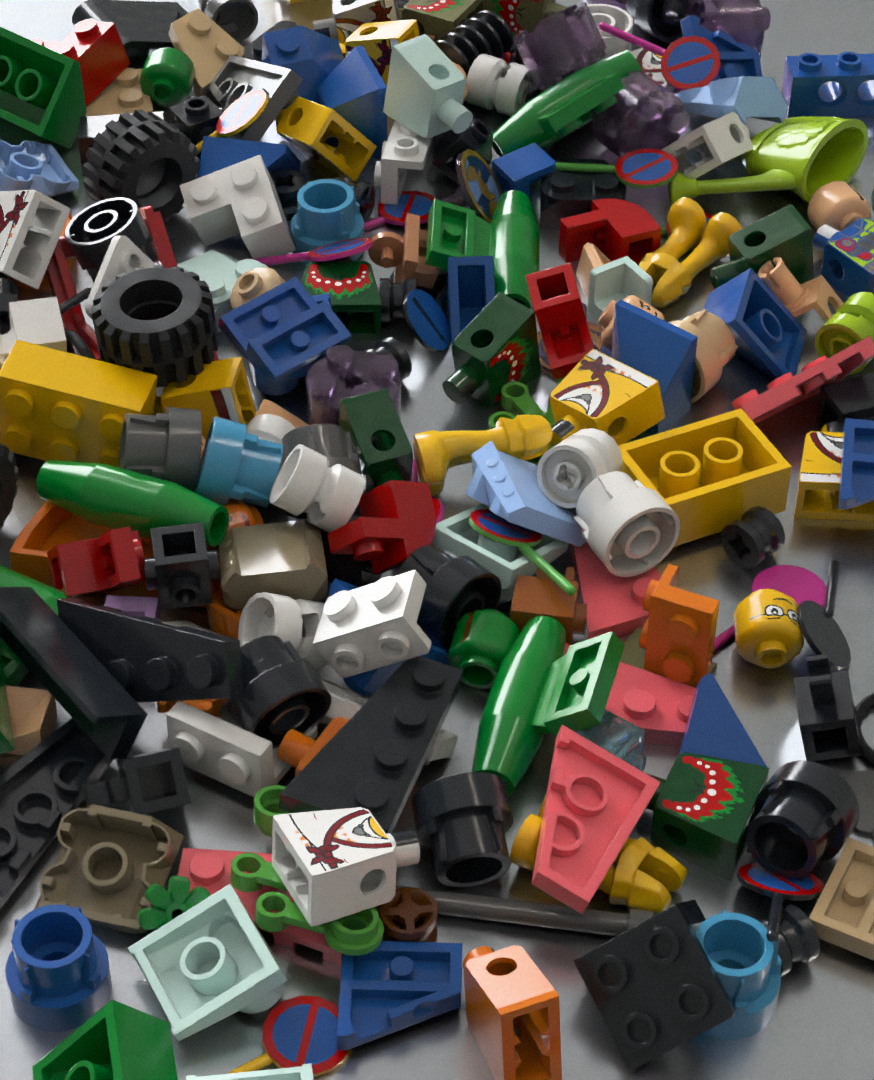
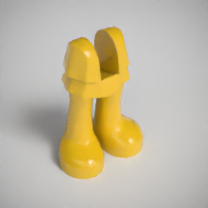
M682 197L671 206L667 217L671 230L670 237L656 251L647 253L638 265L652 277L653 285L657 282L651 299L654 306L664 309L678 301L681 295L688 293L691 281L697 274L715 261L729 256L728 239L732 233L742 229L735 217L728 213L719 212L707 224L704 210L691 198ZM696 247L695 250L685 260H683L681 263L678 261V259L681 258L686 252Z
M528 414L517 415L515 419L500 417L495 428L486 431L431 430L414 434L413 450L419 481L429 484L431 497L439 495L444 488L447 471L455 466L471 463V455L491 440L498 451L528 461L540 457L548 450L552 441L553 431L551 424L540 415Z
M546 795L541 804L539 815L530 814L525 819L511 848V863L530 871H534ZM628 837L614 861V864L617 866H611L598 889L609 894V904L626 905L629 911L630 908L654 911V915L669 906L671 903L669 892H674L681 888L687 876V869L659 846L655 848L643 837L639 839Z

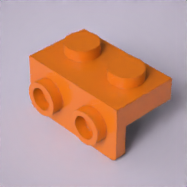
M668 564L659 581L653 579L650 581L643 599V610L649 612V618L643 626L639 640V647L646 649L644 670L696 688L701 678L711 673L720 601L677 588L679 567Z

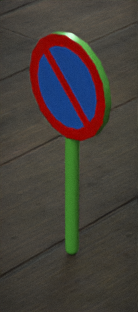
M651 148L628 152L619 158L616 165L556 162L555 170L616 173V177L622 183L641 189L665 185L675 179L679 172L678 161L672 154Z
M477 509L471 512L469 524L474 530L496 542L518 547L520 552L570 596L576 593V588L531 548L540 544L542 539L541 533L510 523L489 509Z

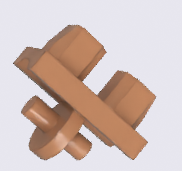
M407 213L403 237L389 231L378 233L372 237L373 246L368 249L369 257L378 266L384 268L394 267L393 283L403 282L406 278H416L417 287L432 290L439 273L437 267L426 264L428 231L420 229V216Z

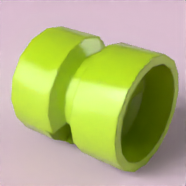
M858 292L851 295L837 312L825 322L815 336L814 344L819 357L826 355L829 358L868 336L871 337L874 343V294ZM874 356L849 375L861 372Z

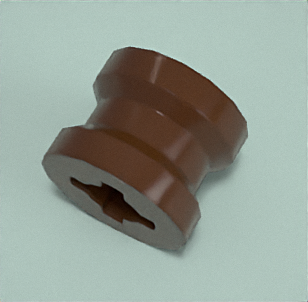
M416 887L398 888L390 902L380 905L379 917L384 925L382 941L437 942L438 907L435 899L428 892Z

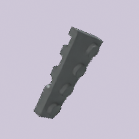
M230 55L208 87L217 101L224 106V111L234 101L248 92L261 89L266 92L268 103L264 111L252 124L239 132L245 140L259 142L280 111L293 103L298 94L297 88L303 79L288 68Z

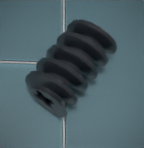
M481 10L472 18L464 21L462 25L454 28L451 33L449 32L442 36L440 40L434 43L452 62L460 65L466 72V76H468L470 67L479 55L487 54L501 58L503 53L511 51L514 46V36L510 27L498 14L489 10Z

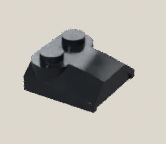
M562 158L557 161V163L611 165L604 159ZM553 171L540 177V227H560L561 218L591 212L592 200L609 198L626 201V185L616 177V173Z

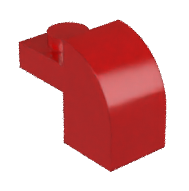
M609 198L592 200L591 212L560 219L558 255L565 264L579 261L583 246L589 242L590 244L593 243L611 261L628 256L639 265L647 253H653L660 248L662 228L644 208L637 204Z
M571 262L525 275L554 380L566 377L583 357L594 349Z
M390 480L361 496L359 505L362 517L327 534L331 554H353L356 561L371 560L374 575L394 569L402 565L412 552L433 542L436 531V517L429 484L427 482Z
M130 527L109 530L97 538L59 544L47 551L54 588L62 591L66 597H87L146 582L145 560L138 530L131 531Z

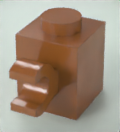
M538 567L536 577L517 575L510 619L516 624L520 632L529 619L535 616H548L563 625L566 630V643L572 645L574 634L584 635L587 604L578 603L579 582L575 581V570L573 567H567L564 576L576 588V593L572 596L564 592Z

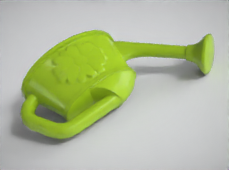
M801 116L784 119L783 122L776 123L750 139L753 149L741 155V161L747 173L751 176L697 181L694 178L683 176L679 171L675 179L668 183L670 208L682 197L696 198L698 195L788 190L809 203L815 191L821 186L833 181H844L849 184L853 179L867 150L868 129L865 123L859 119H843L829 116Z

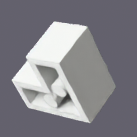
M261 155L179 185L189 218L205 247L241 234L252 259L284 255L296 250L274 182Z

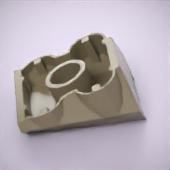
M306 520L233 527L227 531L223 541L219 544L221 588L223 590L224 603L229 608L243 610L248 600L256 593L261 592L289 596L294 600L305 599L311 601L320 600L328 592V576L321 529L308 523Z
M91 804L86 808H77L69 811L61 818L57 830L58 840L62 848L55 863L43 873L39 885L41 895L34 909L56 904L70 906L75 909L80 906L82 913L87 917L91 926L128 934L145 933L146 930L141 928L138 923V912L153 906L145 898V893L155 883L160 884L164 888L184 836L156 818L139 813Z

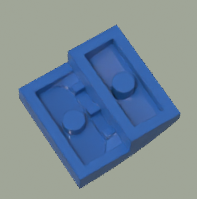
M296 276L220 316L218 327L235 348L257 370L273 382L350 341L352 337L351 333L326 301L317 304Z

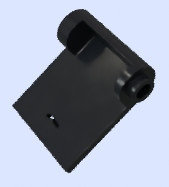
M86 0L74 10L72 25L74 28L77 23L86 19L115 23L130 62L128 68L143 69L150 49L174 48L168 35L171 23L185 16L188 12L177 2Z

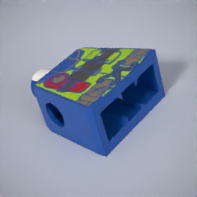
M860 218L842 231H838L827 224L822 225L815 233L812 242L814 248L823 252L821 275L831 286L848 298L858 292L874 294V221Z

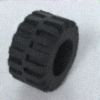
M135 110L132 115L129 112H125L119 115L118 121H109L105 125L106 129L102 133L98 132L93 140L96 142L92 148H88L85 155L88 158V162L83 165L82 174L86 176L83 181L84 187L89 191L88 195L96 203L109 198L125 197L133 200L138 209L150 205L154 212L160 211L165 224L171 220L173 213L178 214L184 208L182 206L184 198L179 185L199 177L196 173L200 168V159L196 157L198 150L187 136L158 115L150 111L146 113L143 110Z
M154 265L153 268L145 269L143 266L135 268L133 272H123L115 276V281L104 284L101 287L102 293L95 295L91 313L101 361L158 375L157 387L168 386L167 383L186 381L189 375H198L204 370L203 364H210L215 358L214 352L218 351L219 341L212 293H210L208 284L205 281H200L199 275L194 272L184 273V268L176 266L165 268L164 265Z

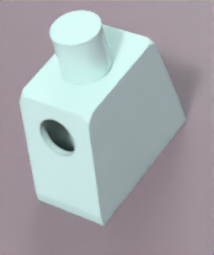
M423 34L392 46L383 109L387 116L423 138H431L449 130L457 134L462 133L470 126L473 119L472 113L462 105L466 87L464 74L430 37Z

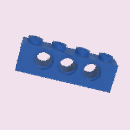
M842 52L839 55L803 53L800 56H786L781 94L788 106L787 118L801 116H874V53L857 54L855 52Z

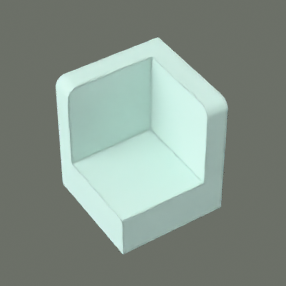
M628 256L592 269L589 283L588 314L598 322L611 300L618 302L629 295H635L651 305L652 277Z

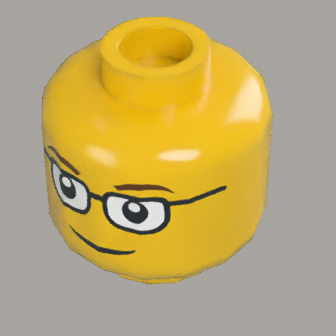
M760 589L752 592L737 605L733 614L736 646L738 653L744 660L756 666L771 669L790 662L800 654L804 646V636L797 621V608L799 605L792 597L775 589Z

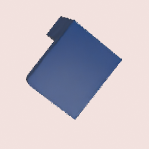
M535 142L492 160V171L500 185L502 194L510 190H518L524 192L530 198L529 185L539 181L540 177L556 170V161Z

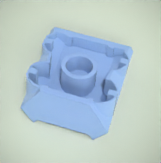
M741 76L719 79L710 82L708 86L681 91L672 95L670 100L682 112L720 118L734 111L742 123L746 122L747 117L781 123L784 121L788 109L775 83V79L772 77Z
M0 140V191L36 190L53 198L79 189V181L51 144L23 141L20 145H11Z
M492 440L471 455L473 477L465 492L466 495L489 506L490 511L510 523L578 547L586 543L582 537L580 526L573 518L575 516L571 508L567 509L555 505L541 491L536 475L538 465L498 451Z

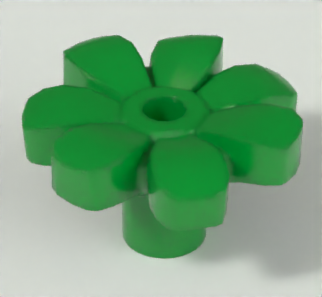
M171 876L168 890L156 883L147 889L145 898L153 906L138 912V923L145 930H157L211 895L201 886L189 891L190 881L187 877Z

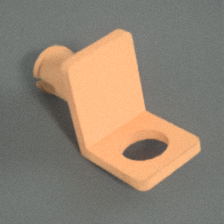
M780 257L773 258L776 267L769 260L758 271L759 278L794 317L815 309L823 321L826 322L832 316L828 307V301L834 307L835 312L843 305L842 300L822 275L800 284Z

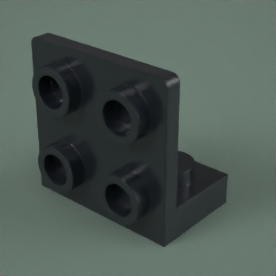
M696 900L676 903L573 960L630 1069L641 1067L727 1021L736 1014L733 1003L693 928L706 920Z

